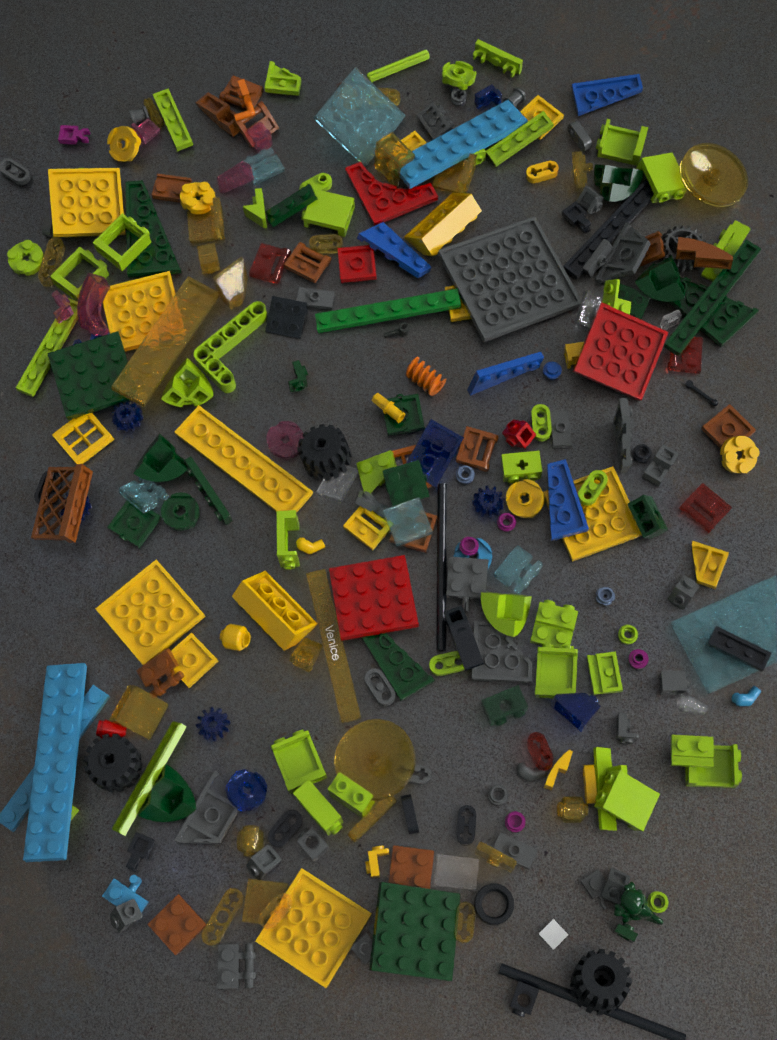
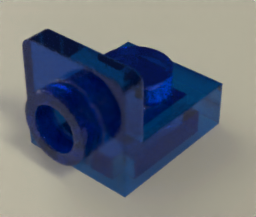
M491 84L475 94L474 104L478 109L482 106H487L491 101L497 106L501 104L502 94L499 89H496Z

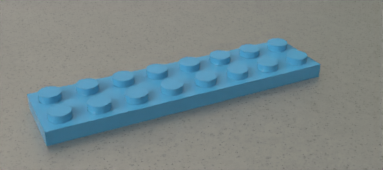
M506 100L391 162V166L411 189L463 161L475 152L485 149L507 137L527 123L528 120L509 100Z

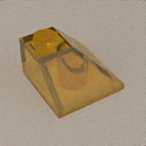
M240 257L213 277L218 296L231 310L234 307L240 306L246 296L248 275L244 259Z

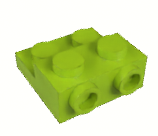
M544 600V603L540 602L530 643L541 646L543 644L554 645V648L571 645L578 611L574 610V606L567 604L563 605V607L556 606V603L551 600Z

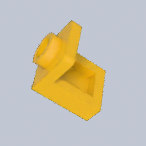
M384 846L372 847V851H368L369 861H365L366 872L371 874L372 879L380 878L377 857L389 855V848L384 849Z

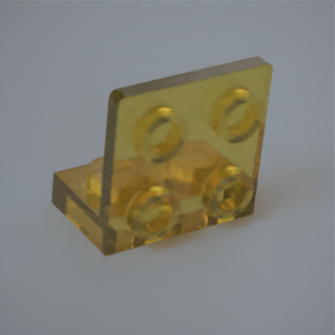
M392 132L376 142L374 166L385 175L388 182L398 186L401 168L413 161L415 154Z
M470 153L468 160L465 159L464 162L461 161L437 174L433 187L453 193H467L476 169L477 155Z
M220 197L213 198V205H210V211L205 214L198 215L192 214L190 210L187 211L190 243L225 239L223 209Z
M128 685L110 721L123 725L146 739H151L168 704L135 685Z

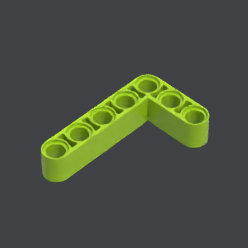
M260 301L250 304L194 350L193 354L197 366L224 393L233 392L236 388V383L232 372L219 359L265 323L268 318L266 306ZM213 368H219L216 371H211ZM225 380H230L227 384L223 383Z

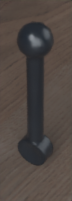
M691 380L686 382L685 386L687 388L695 390L710 401L712 406L718 405V400L706 395L694 386Z

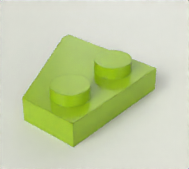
M270 61L265 92L299 96L301 77L290 73L284 67L282 69L275 65V62Z
M391 450L356 463L363 491L372 494L379 485L381 486L385 482L382 470L397 466Z

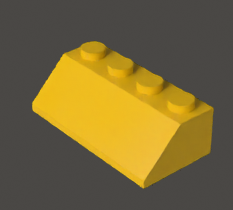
M451 193L409 231L404 238L423 255L435 256L438 254V250L444 245L449 244L453 237L462 232L469 222L474 221L482 210L472 194Z
M266 570L242 580L232 595L234 600L284 651L298 644L318 624Z

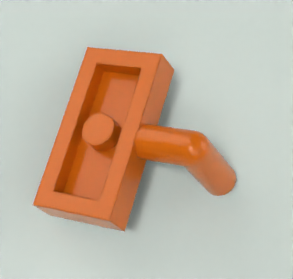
M244 79L238 81L239 88L237 93L241 106L246 108V111L234 114L236 121L255 115Z

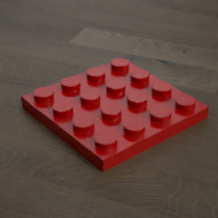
M601 302L572 372L641 401L669 332Z
M405 555L329 568L341 641L419 627Z

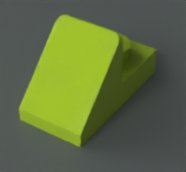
M262 188L255 189L256 196H252L253 205L243 206V211L247 218L261 227L267 228Z

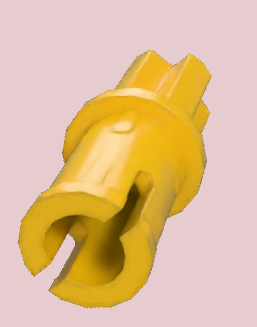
M379 393L373 395L371 401L382 409L384 414H388L397 423L404 419L406 414L399 410L393 401H388Z

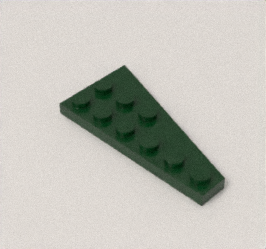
M143 180L126 181V216L132 217L140 227H145L149 231L151 243L127 266L128 278L151 276L170 271L171 274L182 273ZM126 229L128 250L139 238Z
M653 263V264H652L650 267H648L645 271H647L649 268H651L652 266H654V265H656V264ZM679 277L684 286L685 298L669 303L686 317L708 287L702 284H695L687 277ZM726 296L700 330L722 347L758 314L759 309L754 307L752 309L745 306L743 302L739 300L736 302Z

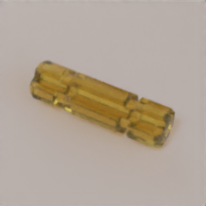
M152 98L144 99L143 103L155 127H162L164 125L163 120Z

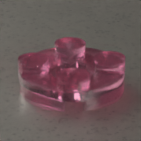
M282 421L278 425L272 426L266 438L270 452L280 458L296 457L298 455L299 439H304L303 432L299 426L291 421ZM285 436H288V439L290 441L287 443H283V441H281V438L284 439Z

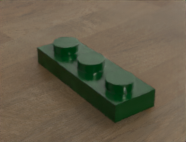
M309 183L265 211L270 224L275 227L318 198Z

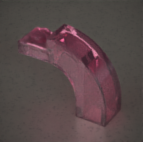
M88 273L78 298V321L80 327L89 330L91 334L104 336L109 333V329L102 319L101 308L110 286L104 277Z

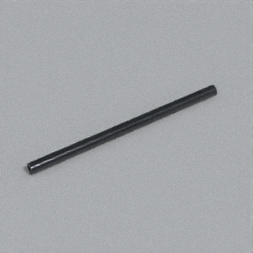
M439 483L437 497L436 651L444 652L446 651V620L443 612L446 611L447 484Z
M501 963L498 974L523 982L573 1003L578 1001V997L573 998L572 990ZM615 1009L611 1014H607L606 1011L604 1012V1015L663 1038L686 1040V1034L622 1009Z

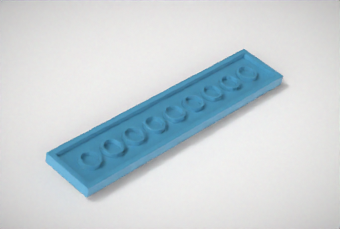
M85 663L49 665L46 668L23 856L25 862L67 859L87 665Z

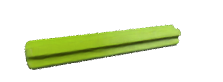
M425 49L368 72L367 79L371 83L426 61L430 58L429 52Z

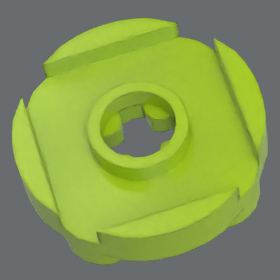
M456 61L455 64L450 65V62L443 66L442 82L444 84L458 87L460 90H466L468 86L475 82L476 71H473L472 65Z
M24 240L7 252L8 263L11 269L16 274L20 273L26 276L37 273L42 268V263L45 259L40 246L31 240ZM29 256V260H22L23 257Z

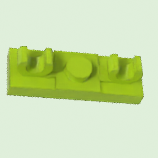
M479 39L476 41L475 51L473 52L474 60L477 56L481 57V63L488 60L493 65L503 68L504 74L507 70L511 71L510 77L521 73L522 59Z

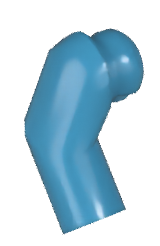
M753 686L747 694L734 693L731 698L732 702L740 707L751 706L761 693V690Z

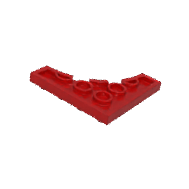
M362 162L345 168V172L374 226L438 201V195L431 183L411 189H401L395 185L385 182L381 183L376 180Z

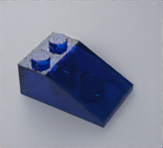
M430 419L406 463L420 460L423 474H426L427 483L437 487L464 437Z

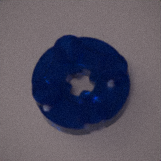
M243 769L231 776L225 791L230 803L241 812L251 811L260 807L264 802L267 784L259 773H252ZM243 786L246 788L250 787L251 791L249 794L243 792Z

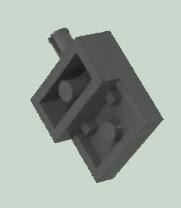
M449 556L446 597L462 599L461 605L464 609L466 604V612L469 611L470 600H481V592H486L488 559Z

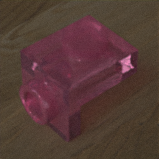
M149 118L139 126L135 123L131 124L132 129L144 144H147L161 133L160 128Z
M262 122L247 130V133L253 139L254 147L258 154L268 150L273 145L271 132Z
M56 290L51 295L60 308L54 311L53 314L57 322L61 323L68 320L74 312L68 297L65 294L61 295Z

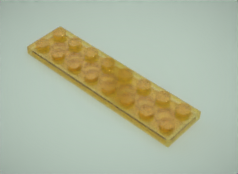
M188 276L111 386L112 390L145 407L220 297V293Z

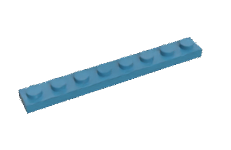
M92 685L84 697L79 740L110 698L108 694ZM34 767L0 813V823L13 832L29 812Z

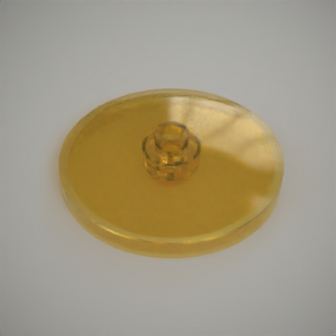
M712 143L698 144L690 148L681 160L680 177L685 188L693 197L706 205L713 207L731 206L738 202L747 190L748 176L744 165L734 153L725 147Z
M382 719L363 721L349 729L340 740L335 752L336 774L339 772L373 794L371 801L384 800L396 795L410 781L416 764L415 749L407 733L395 723Z

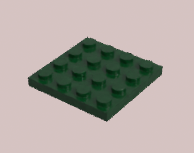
M118 331L47 353L67 420L139 398Z
M379 882L369 970L452 981L461 894Z

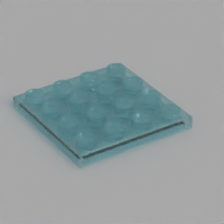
M355 67L313 119L359 162H362L365 167L406 115Z

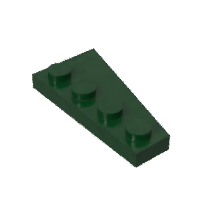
M387 633L361 637L400 701L405 700L435 682V679L409 657L408 653L401 649Z

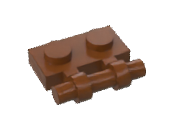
M165 649L136 670L145 687L154 686V690L149 692L152 699L162 696L168 688L179 684V680L184 678V674L181 671L174 672V669L179 664L170 649ZM166 675L167 680L162 683L160 679Z

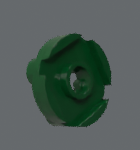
M182 492L175 493L167 501L163 502L161 516L167 527L183 531L196 525L200 516V508L191 495ZM179 508H183V511H185L181 516L175 513L179 511Z

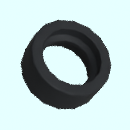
M490 883L478 891L474 900V909L482 922L489 925H499L511 917L514 910V898L505 886ZM489 892H498L505 897L506 910L498 917H491L483 911L482 900Z

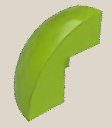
M186 358L165 387L161 400L177 407L192 404L198 406L213 397V390L203 372L190 359Z
M481 592V605L487 620L496 630L505 635L515 637L525 625L532 596Z

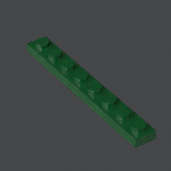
M747 239L733 255L731 269H723L665 342L664 347L678 357L682 354L761 251L760 247Z

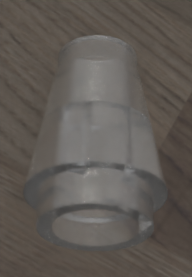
M681 693L676 702V708L683 713L705 716L708 705L688 693Z

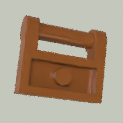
M233 75L224 91L220 93L219 99L242 107L240 99L230 96L232 94L239 97L237 93L239 88L238 81L242 80V78ZM245 80L252 105L255 107L264 89L260 85Z
M262 101L256 104L254 116L233 121L250 148L279 129L276 121ZM260 112L263 114V117L248 128L245 127L244 124Z
M299 242L285 262L284 267L316 283L325 268L331 263L332 258L328 255L324 256L306 247V244ZM304 253V254H306V255H308V256H310V257H312V258H314V259L320 261V264H318V263H316V262H314V261H312V260H310V259L304 257V256L301 255V254Z
M466 426L456 462L487 472L490 467L491 454L499 436ZM485 439L488 442L482 461L476 460L482 440Z

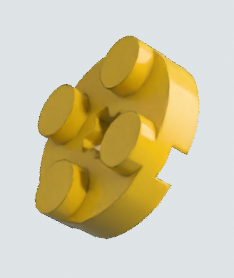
M128 126L115 127L111 130L107 139V144H110L109 153L117 161L131 162L138 153L141 139ZM125 141V147L122 148L123 144L121 142Z
M208 182L184 184L180 192L181 206L185 210H190L192 214H205L215 205V192Z
M735 436L727 439L720 450L723 467L731 473L740 474L748 473L752 470L760 454L755 443L746 436ZM737 451L742 452V458L737 459Z
M524 479L518 483L515 482L507 490V506L517 517L533 518L544 505L545 494L541 487L532 480ZM529 494V501L522 503L521 497Z

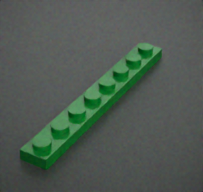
M458 289L317 313L315 314L318 333L458 309L461 308Z

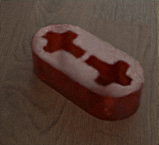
M539 732L530 734L527 746L535 766L539 770H549L552 767L554 758L545 736ZM533 740H537V742H540L539 749L537 747V744L533 743ZM541 754L543 755L544 759H548L547 763H544V761H540Z

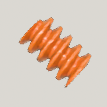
M417 356L407 367L406 377L411 378L412 382L417 383V386L423 387V390L425 392L428 391L430 396H434L441 391L446 383V379L441 381V374L435 377L436 370L434 369L429 372L431 366L428 365L424 368L425 361L418 363L420 358Z

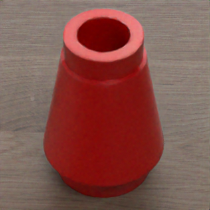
M106 719L104 721L99 720L96 736L103 739L102 735L108 734L112 737L113 734H118L122 738L126 736L127 727Z

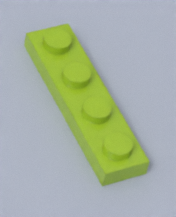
M169 88L154 93L153 98L177 151L193 146L192 139Z
M542 111L486 150V154L497 167L553 128L554 124L546 113Z

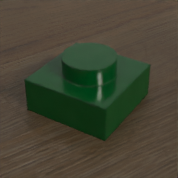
M624 922L622 925L617 924L613 930L614 934L631 943L635 942L638 935L634 932V927Z

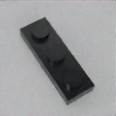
M718 626L714 628L707 643L708 646L761 672L764 671L772 654Z

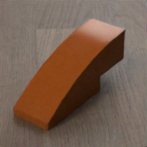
M209 92L196 102V105L228 134L234 137L240 132L233 122L235 120L234 114L237 113L230 109L229 104Z
M678 237L676 259L694 260V267L731 269L733 256L724 250L703 241Z

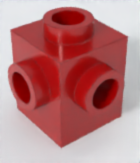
M513 419L502 432L508 445L524 449L536 436V433L524 420Z

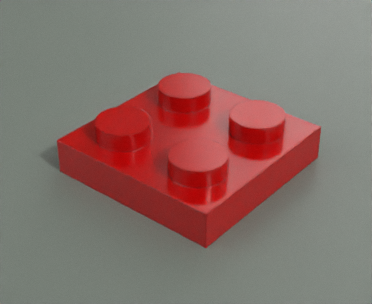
M370 245L338 248L341 283L377 280L374 249L370 248Z

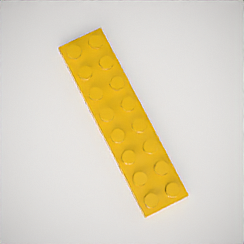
M199 405L174 432L177 437L275 512L290 510L298 512L313 495L311 489Z

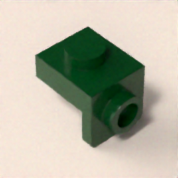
M297 360L292 362L297 379L288 381L290 392H299L308 387L305 365L301 366L300 361Z

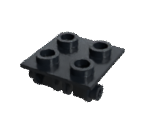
M272 296L265 332L301 339L304 319L308 314L307 303Z

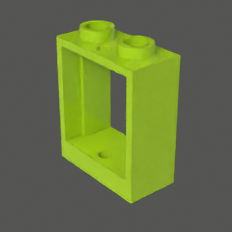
M122 213L93 242L96 252L123 271L151 243L150 233L145 227H140L132 217H127ZM126 228L139 239L121 256L108 245Z
M79 247L50 277L56 287L73 300L83 303L109 276L107 270L108 266L101 259L97 260L89 250L85 251ZM85 259L97 270L79 288H76L64 278Z
M309 779L293 792L296 800L328 836L331 833L333 835L337 834L343 828L342 823L344 822L341 815Z

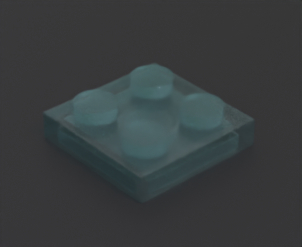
M419 497L383 510L396 547L433 534Z

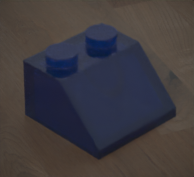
M586 693L556 694L551 703V707L580 732L597 715L601 707L599 700L595 696Z

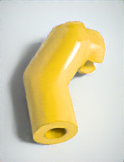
M301 537L296 541L297 548L307 554H313L325 548L322 539L312 543Z

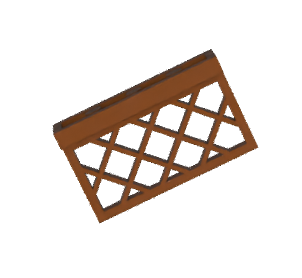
M76 464L75 467L48 468L31 535L32 539L66 540L69 543H76L93 474L92 470L83 464ZM54 473H59L61 476L53 482ZM74 473L72 480L69 482L67 477ZM64 480L66 485L61 490H58L57 486ZM54 489L56 494L49 499L48 495ZM69 490L68 497L64 499L62 495ZM60 498L62 503L54 508L52 504ZM50 507L52 511L44 517V511ZM65 507L64 514L60 517L58 512ZM55 516L57 521L50 526L48 521ZM45 525L47 530L39 534L40 528ZM61 525L59 535H55L53 531Z

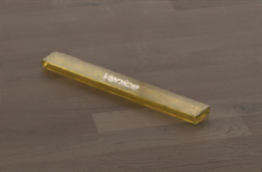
M322 569L306 573L341 722L345 723L361 719L343 641L340 638L338 620L326 571Z

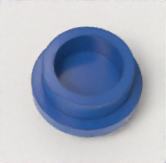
M554 361L546 363L543 368L545 377L551 380L557 379L562 372L561 366Z

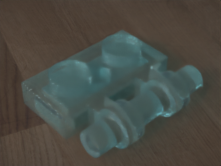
M272 148L263 149L259 154L253 157L248 156L246 160L240 162L242 168H246V174L254 186L285 171L277 154L273 155L274 151Z
M140 477L139 481L142 483L139 484L134 480L119 488V494L143 513L158 506L159 498L167 500L169 494L165 492L162 486H157L155 482L144 480Z
M517 545L494 572L493 576L507 587L513 582L517 585L513 590L520 594L523 589H527L534 576L537 577L540 573L543 563L537 560L534 565H531L529 562L533 556ZM523 569L528 571L523 578L518 576Z

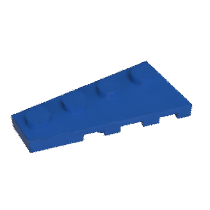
M640 74L573 83L571 89L577 115L581 116L641 93L643 86Z

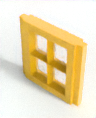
M93 413L73 418L52 434L54 439L76 464H84L115 440Z

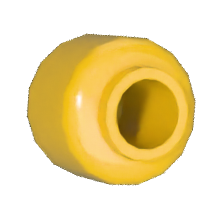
M229 624L220 633V640L226 649L242 651L250 643L251 636L245 626Z

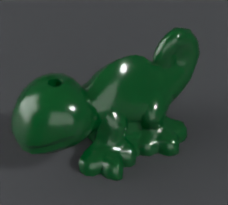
M633 882L624 886L625 892L621 897V904H615V916L621 915L624 923L641 919L658 925L664 923L661 918L653 914V911L648 906L645 895L640 889H635Z

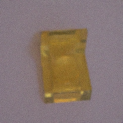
M305 637L291 654L289 661L294 666L311 672L323 645Z

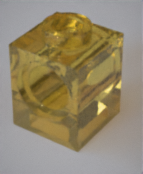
M215 243L197 246L203 274L221 271Z

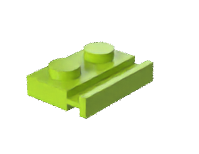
M616 651L587 655L593 696L622 692L623 688Z
M671 735V766L714 767L713 737Z

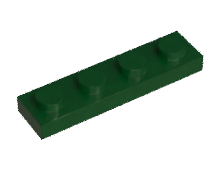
M190 456L185 459L187 465L186 472L190 477L194 476L197 480L194 482L200 492L204 491L206 502L209 506L213 505L216 509L214 514L219 521L223 520L226 525L233 522L229 512L193 458Z

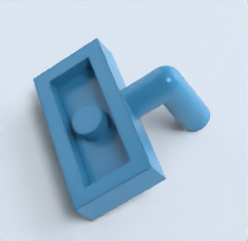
M131 875L129 879L131 884L127 887L114 878L102 897L115 906L135 899L142 913L149 901L135 893L142 883V879L136 875Z

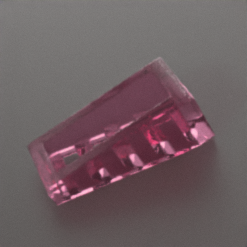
M243 161L217 177L220 193H225L254 180L251 165Z

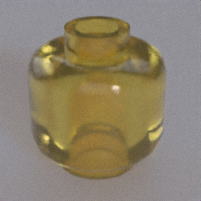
M564 796L557 803L558 818H561L566 824L581 823L584 817L588 816V804L584 803L580 796Z
M245 825L237 832V850L244 852L243 856L252 857L263 849L264 832L259 829V826Z

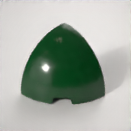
M595 164L594 182L596 186H599L601 191L599 194L604 197V200L617 202L626 199L637 189L644 171Z
M672 256L649 268L635 281L643 293L655 300L672 302L685 298L684 286L679 278L680 273Z
M159 434L139 460L133 474L144 480L164 482L182 475L187 470L185 460L176 454V448Z
M165 764L138 812V816L156 822H171L183 819L196 810L194 795L182 776L172 767Z

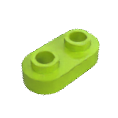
M319 173L303 182L299 190L310 183L313 189L328 191L332 187V178L327 173Z
M537 404L531 411L532 429L536 433V440L546 441L550 438L552 432L550 410L544 404ZM544 431L545 434L541 435L538 432Z
M595 470L590 473L578 492L581 504L589 506L596 502L608 482L605 472ZM594 480H599L601 483L596 484ZM588 494L591 498L586 499L584 495Z
M457 651L436 655L431 658L429 663L431 673L436 676L457 673L465 669L463 664H455V661L460 659ZM437 664H442L443 668L437 669L435 666Z

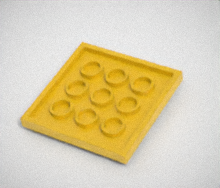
M120 168L48 169L53 237L100 236L122 213L124 214ZM124 229L119 235H125L126 230Z
M170 271L100 288L110 334L119 332L125 351L186 336Z
M613 466L601 470L606 473L608 482L596 502L589 506L581 504L589 527L588 532L562 538L572 562L642 536L628 507L630 501ZM589 475L573 481L577 494ZM594 480L596 484L601 483L599 480ZM548 490L543 491L545 494L544 499L549 509ZM588 494L584 495L586 499L591 498Z
M157 559L95 608L142 665H145L162 651L169 648L206 617Z
M301 868L255 942L327 989L372 913Z

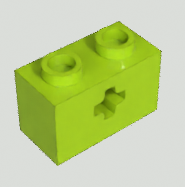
M540 451L502 454L503 482L513 484L524 479L532 481L541 479Z

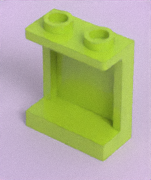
M607 119L606 125L602 124L600 130L602 139L598 138L597 157L637 166L641 158L648 127L641 126V130L638 132L610 125L611 119Z
M673 152L643 157L636 169L644 171L654 193L651 198L652 203H663L672 199L679 200L689 188Z
M314 189L318 199L309 204L306 210H303L301 219L304 221V227L308 228L309 224L331 228L338 230V236L345 237L355 209L354 198Z
M296 510L277 511V557L280 567H284L287 570L300 566L297 551H288V531L299 530Z
M543 644L542 647H538L535 698L576 700L578 649H574V646L570 645L554 648V645Z
M308 730L296 731L292 734V737L277 739L271 745L290 794L295 792L308 779L312 784L327 779Z
M714 745L713 768L685 767L686 786L736 788L742 781V772L738 770V762H741V750H738V745Z
M611 770L604 778V786L596 796L594 807L607 811L627 823V827L634 831H644L660 794L621 770Z
M340 772L328 787L330 797L362 819L366 818L375 804V801L372 800L373 794Z

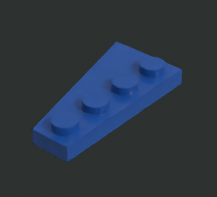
M384 222L358 234V240L361 242L365 240L370 244V248L375 251L377 249L382 251L387 259L397 261L401 268L417 278L429 273L432 268Z
M537 352L477 370L467 391L471 396L528 371H534L540 367L544 356L542 352Z
M566 459L547 464L551 541L588 532L589 527Z

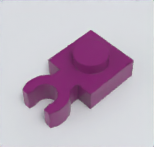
M61 125L58 141L60 144L77 145V140H80L82 143H89L88 137H84V135H90L91 133L88 128L79 130L78 126Z

